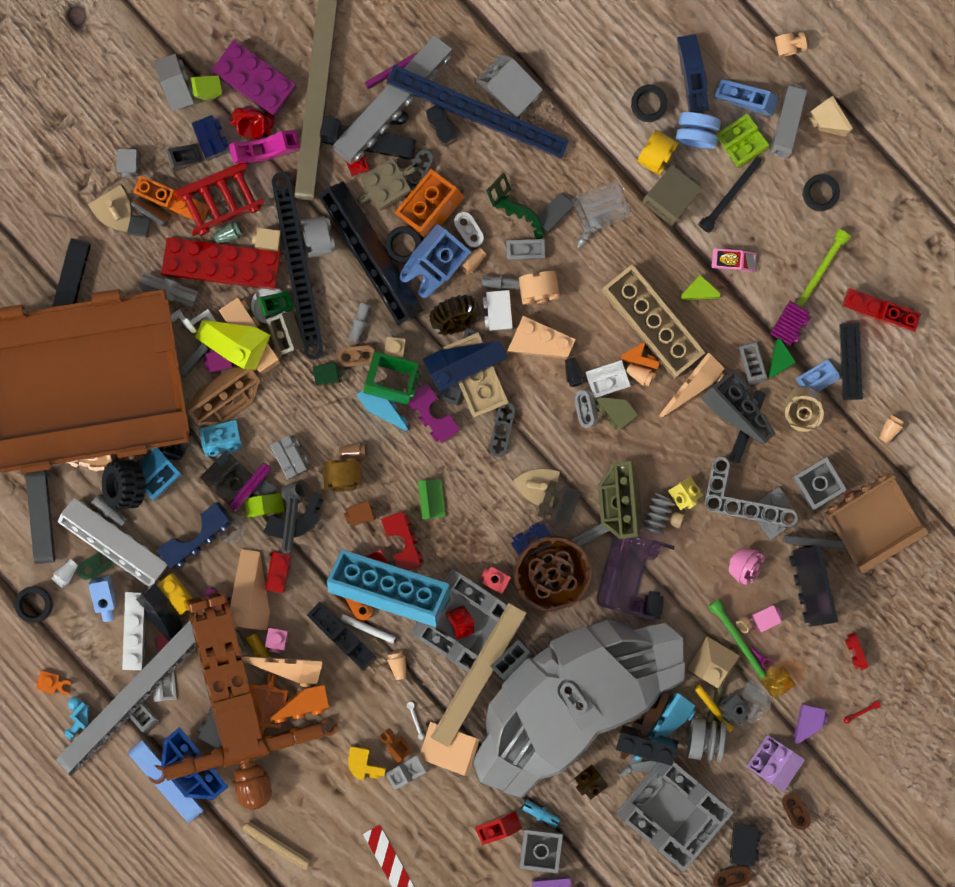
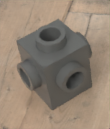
M730 693L717 705L723 713L721 715L722 718L729 724L743 723L751 712L747 707L749 705L747 701L737 694Z

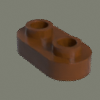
M795 793L785 794L782 798V806L790 822L796 829H806L811 823V818L801 798ZM794 799V805L789 806L788 800ZM799 816L804 818L802 823L797 822Z
M745 866L721 870L714 874L713 885L715 887L744 886L750 882L751 873ZM739 872L744 873V877L742 879H739L737 877V874ZM725 877V883L720 884L719 878Z

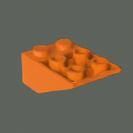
M325 685L301 689L273 712L268 719L274 720V723L287 721V717L290 716L293 719L306 717L308 712H311L312 715L325 713V709L329 708Z

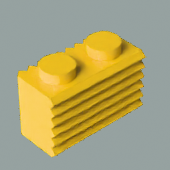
M171 573L159 582L157 587H160V590H162V593H165L164 595L167 596L169 602H172L174 608H177L176 611H179V614H184L188 611L185 608L184 601L193 597L174 573Z

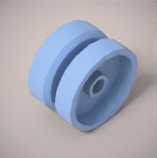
M680 113L678 124L683 128L677 130L675 138L677 142L697 148H716L718 137L713 133L720 130V119L700 113Z

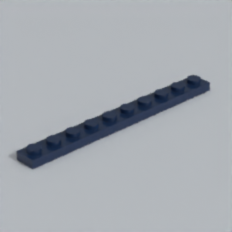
M392 66L386 84L558 159H562L569 142L562 137L399 66Z

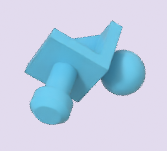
M71 697L68 701L69 709L74 711L69 717L75 721L72 727L64 732V735L70 740L76 737L75 734L80 728L84 730L89 725V708L91 706L82 702L79 697Z

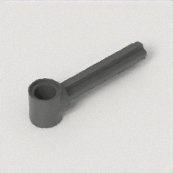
M302 481L284 485L281 490L282 497L287 502L282 542V553L284 554L292 553L298 503H301L302 498L307 495V487Z

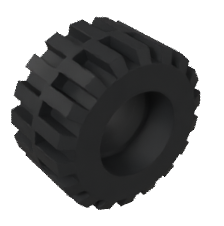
M135 460L111 461L104 468V473L102 474V493L106 504L111 509L138 508L145 498V475L142 467Z

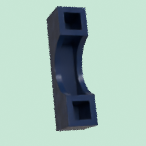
M220 502L214 503L200 514L202 528L194 540L184 542L177 538H171L156 550L170 569L176 567L179 569L184 566L189 556L192 555L194 557L202 551L200 547L205 543L209 545L216 539V534L220 531L223 533L231 527L230 523L233 521V518Z

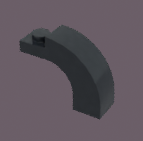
M314 492L305 513L296 519L294 538L308 533L319 522L321 515L315 513L316 509L320 510L324 500L321 499V494ZM270 515L263 533L283 539L285 520Z

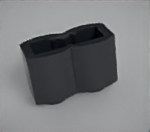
M436 105L426 110L427 121L436 130V136L440 144L446 147L457 141L456 130L447 121L445 110Z

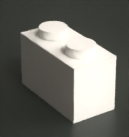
M509 290L486 292V297H483L484 309L488 308V316H484L485 328L489 327V332L512 330Z

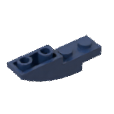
M694 34L677 37L688 111L692 113L709 111L706 93L708 88L697 36Z

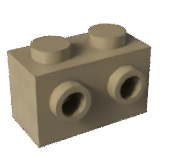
M292 311L266 319L278 356L305 348Z

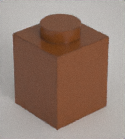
M369 501L347 507V512L344 513L347 523H351L352 526L375 520Z

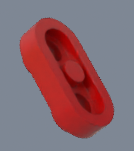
M855 632L847 634L845 644L848 650L853 652L852 662L855 668H859L861 671L867 669L868 664Z

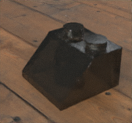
M226 450L200 478L229 505L253 474Z

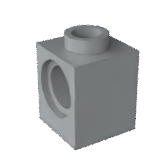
M117 149V173L122 175V178H133V175H138L139 152L135 149Z

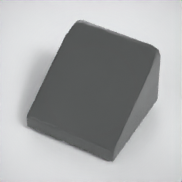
M131 216L127 234L148 238L150 218Z

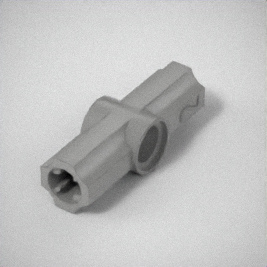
M145 272L139 286L140 289L149 292L166 289L169 301H177L193 308L199 294L198 291L181 286L178 282L167 278L162 279Z

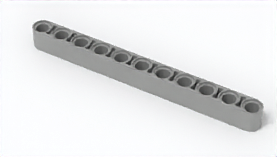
M190 621L59 755L56 761L68 775L78 771L130 715L195 650L197 646Z

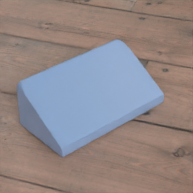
M827 359L797 377L796 381L800 387H808L820 392L838 381L840 376L836 368Z

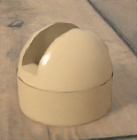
M680 512L672 513L669 519L670 524L680 528L685 514Z
M747 616L740 618L736 622L737 628L742 633H748L753 627V621H750Z

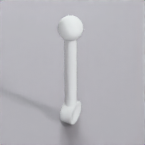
M409 702L407 703V708L410 709L416 725L418 739L424 740L425 734L422 733L417 720L414 703Z

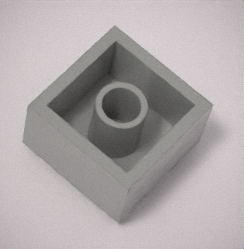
M827 457L791 477L810 510L818 508L846 491L845 486Z
M524 828L519 869L558 873L563 833Z

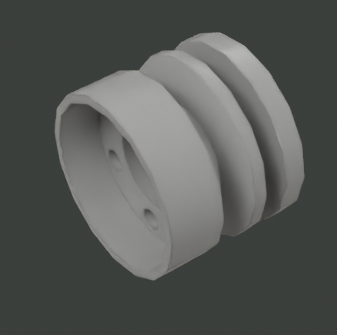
M692 718L687 758L701 760L703 752H707L708 761L712 760L713 753H715V762H721L727 745L726 723L720 722L718 730H716V721H712L710 729H706V720Z

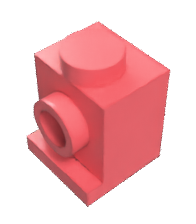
M490 567V569L485 568L480 577L483 579L482 584L500 594L504 592L511 579L510 576L493 567ZM492 576L498 577L497 583H492Z

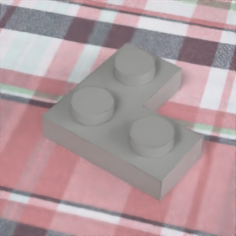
M778 487L757 503L783 508L790 501L780 487ZM751 506L748 508V511L754 516L757 513V508ZM769 510L766 514L767 519H774L776 512ZM756 521L769 540H772L786 530L783 526Z

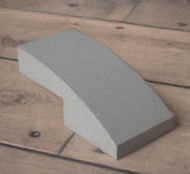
M418 754L385 774L394 790L428 772L430 769L421 754Z

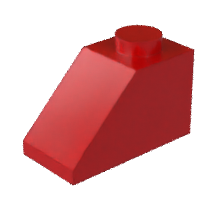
M513 811L478 825L475 829L482 845L506 838L520 831L522 826L516 812Z

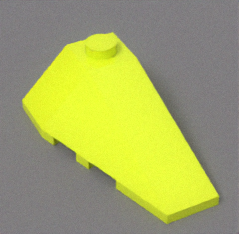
M202 320L195 338L239 367L256 370L270 334L253 326Z

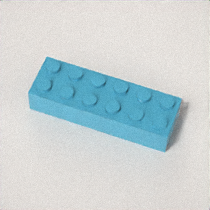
M341 550L327 579L329 593L433 627H437L450 597V585L448 583L345 550Z

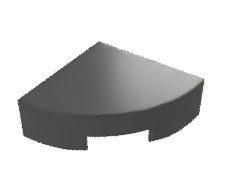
M264 478L252 493L259 496L270 495L278 488Z

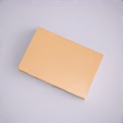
M430 722L420 752L424 761L468 776L480 739L457 731L449 747H446L431 738L438 724Z

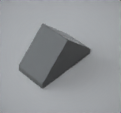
M197 144L166 149L171 166L175 172L203 162Z

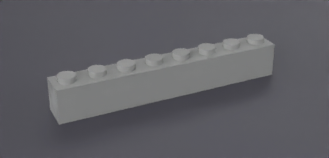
M434 35L404 69L428 80H433L439 74V69L451 61L452 49ZM388 85L333 144L334 151L351 165L354 161L358 162L363 157L364 150L367 147L371 148L377 141L376 137L388 130V124L400 117L402 114L401 110L405 106L409 107L415 99L414 96Z

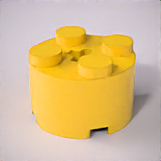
M655 130L649 138L647 145L643 148L637 162L660 176L665 165L667 166L672 158V152L674 153L679 142Z

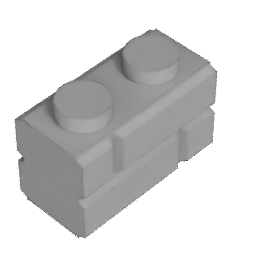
M291 435L270 445L287 480L309 470L307 465L310 464L306 455L300 454L298 448L301 446L297 438H292Z

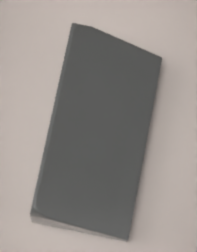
M562 193L538 215L542 223V229L546 233L574 207V204Z

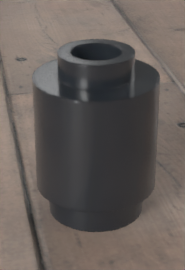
M649 591V595L645 594L643 610L645 618L660 619V615L663 614L664 596H660L661 592Z

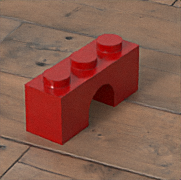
M403 512L382 518L381 521L386 536L399 535L405 541L404 550L399 554L393 555L396 566L407 571L421 567L420 563L424 561L421 552H416L414 544H417L414 532L410 533L408 526L411 525L408 514L404 515Z

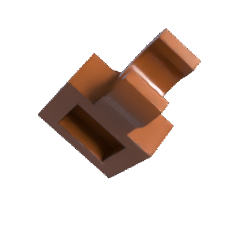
M390 728L379 736L383 743L389 745L386 749L398 763L413 751L402 736L397 738Z

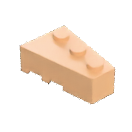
M523 316L507 353L567 359L576 339Z

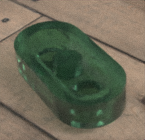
M98 552L78 565L77 574L83 580L93 579L110 569L113 561L107 558V563L102 564L101 558L106 556ZM86 567H89L91 569V572L89 574H86L84 572V569Z

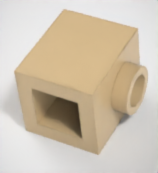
M257 228V233L254 232L252 244H255V248L279 252L281 231Z
M386 337L384 354L404 359L406 339Z

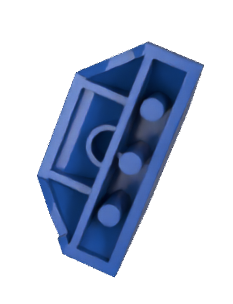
M180 727L164 739L162 768L163 765L181 761L188 756L202 755ZM214 768L171 780L185 798L214 800L228 788V785Z

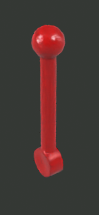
M874 701L871 706L853 714L852 716H845L843 719L844 723L849 724L852 719L868 712L869 710L873 708L878 709L880 707V703L878 701Z

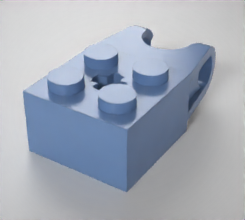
M436 224L410 256L400 273V280L406 283L417 275H422L423 280L420 284L418 295L421 298H426L445 280H449L471 251L446 229Z

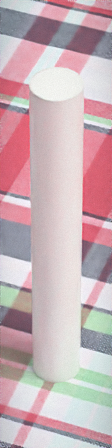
M345 614L340 619V621L392 644L396 638Z

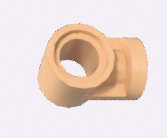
M799 32L798 37L795 38L793 33L775 37L779 57L796 54L798 48L801 51H807L804 32Z

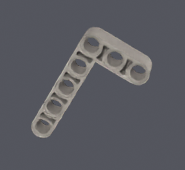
M718 457L713 461L705 498V506L709 511L788 528L796 527L799 524L800 517L794 510L726 497L732 464L724 457ZM725 461L727 463L726 469L719 471L718 464ZM717 480H722L723 487L720 490L714 488V483ZM713 499L719 500V506L716 509H712L710 506V502ZM736 502L738 509L736 512L731 513L729 505ZM751 506L757 508V513L754 516L748 515V508ZM769 510L776 512V516L772 520H768L766 517ZM792 513L795 516V520L793 523L788 524L785 521V517L787 514Z

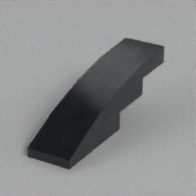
M321 602L307 614L363 671L377 658Z

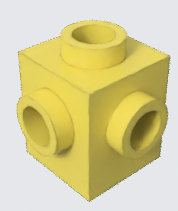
M691 476L668 491L680 510L685 507L691 509L698 504L697 500L703 496Z

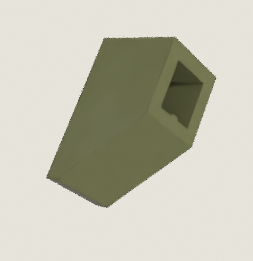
M603 397L595 400L597 402L596 408L601 414L606 413L610 418L607 421L613 429L618 428L621 430L638 416L627 400Z

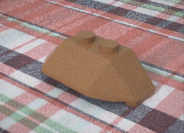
M241 367L228 369L197 391L187 408V412L197 425L224 423L253 403L260 379L250 369H243Z

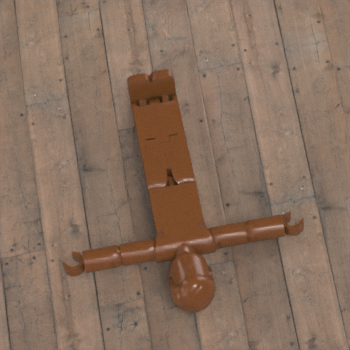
M220 591L204 595L203 597L185 600L184 604L186 610L190 611V622L209 700L212 705L211 709L221 748H216L212 752L195 757H185L181 761L163 765V768L159 765H154L158 770L162 771V776L159 779H153L149 776L148 778L152 783L160 784L165 778L169 781L219 766L225 768L239 764L240 768L234 772L235 781H233L237 801L246 809L256 810L262 808L270 801L272 789L267 772H264L261 765L254 764L253 759L267 756L269 752L294 746V744L322 738L323 734L331 736L335 734L338 727L335 723L330 731H324V724L327 718H323L319 724L316 722L302 727L296 726L288 731L261 737L231 611L227 603L226 594Z

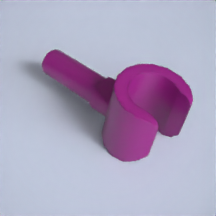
M753 646L750 648L751 652L760 661L759 663L762 668L768 670L764 667L766 660L773 665L771 659L764 657Z

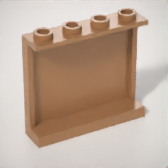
M886 472L877 477V481L872 484L867 483L863 485L861 491L856 494L850 493L844 498V501L839 504H832L828 507V511L824 512L839 539L843 542L857 570L862 574L928 534L925 527L920 524L894 479L896 478L895 475Z

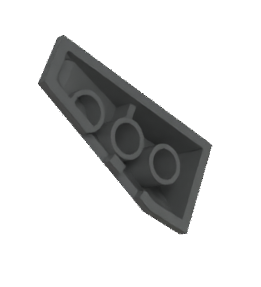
M733 369L711 387L701 399L715 414L764 445L776 433L765 414L759 411L757 407L758 402L748 392L750 388L747 383Z

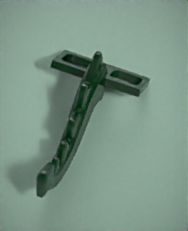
M502 173L486 190L492 206L504 208L507 216L513 213L516 214L518 219L525 216V221H532L531 226L536 228L533 231L536 239H542L545 233L542 231V223L539 216L530 207L514 202L510 195H507L511 187L506 174ZM502 179H504L506 183V189L504 191L500 184ZM494 188L497 193V198L495 201L491 194V191Z

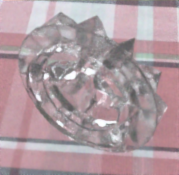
M229 513L233 518L231 522L232 527H235L238 531H231L229 537L227 530L223 533L220 531L216 536L226 544H234L243 538L245 523L240 516Z

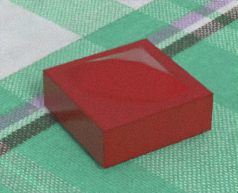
M364 155L358 162L354 161L352 165L346 161L352 177L370 171Z

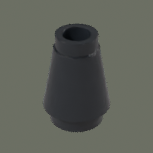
M576 358L566 359V382L569 383L570 387L584 384L585 376Z

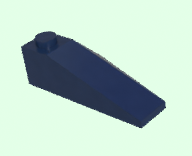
M500 341L439 350L423 358V361L439 392L442 393L507 359L508 356Z

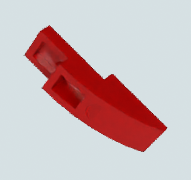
M851 288L847 289L842 307L855 311L857 314L912 332L916 331L921 317V313L889 301L880 300Z

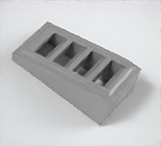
M754 342L739 346L749 386L766 382L767 374L758 343ZM752 350L756 351V353L749 355H745L744 353ZM753 358H757V359H758V360H755V361H752V362H748V363H747V360H749V359H753ZM757 365H759V367H760V368H756V369L749 370L750 367H754V366H757ZM761 373V375L751 377V375Z
M143 702L140 705L141 708L135 714L130 715V719L142 733L147 734L160 720ZM145 712L146 715H144V716L139 720L138 717H140V716Z

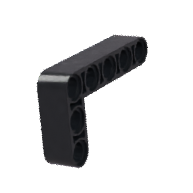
M323 116L319 135L321 142L333 145L350 126L341 125L340 119ZM380 133L376 137L377 141L371 148L367 147L364 150L366 152L413 160L417 140Z

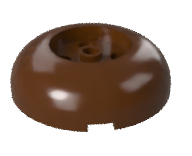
M546 536L536 539L528 544L517 558L514 568L515 585L525 602L536 609L555 612L566 607L569 608L584 596L589 587L591 567L588 557L578 544L565 537ZM546 556H552V559L549 562L544 561V558ZM562 564L568 565V569L564 571L560 567ZM538 571L542 572V576L540 578L534 577V575L537 574ZM559 581L558 585L551 586V582Z

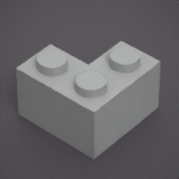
M176 54L154 61L161 86L172 112L194 104L192 96H194L191 85L187 86L186 81L189 79L182 59L178 60Z

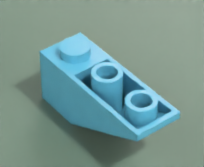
M363 390L357 394V397L369 413L404 431H408L406 426L409 423L403 415L399 417L395 411L398 407L394 401L365 394Z

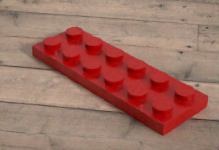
M167 237L161 275L276 290L281 252Z

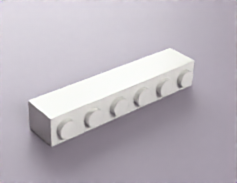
M74 498L59 517V524L147 586L156 584L168 566L163 558L154 555L146 546L137 543L132 536L120 531L115 524L106 521L98 512L89 509L82 501Z

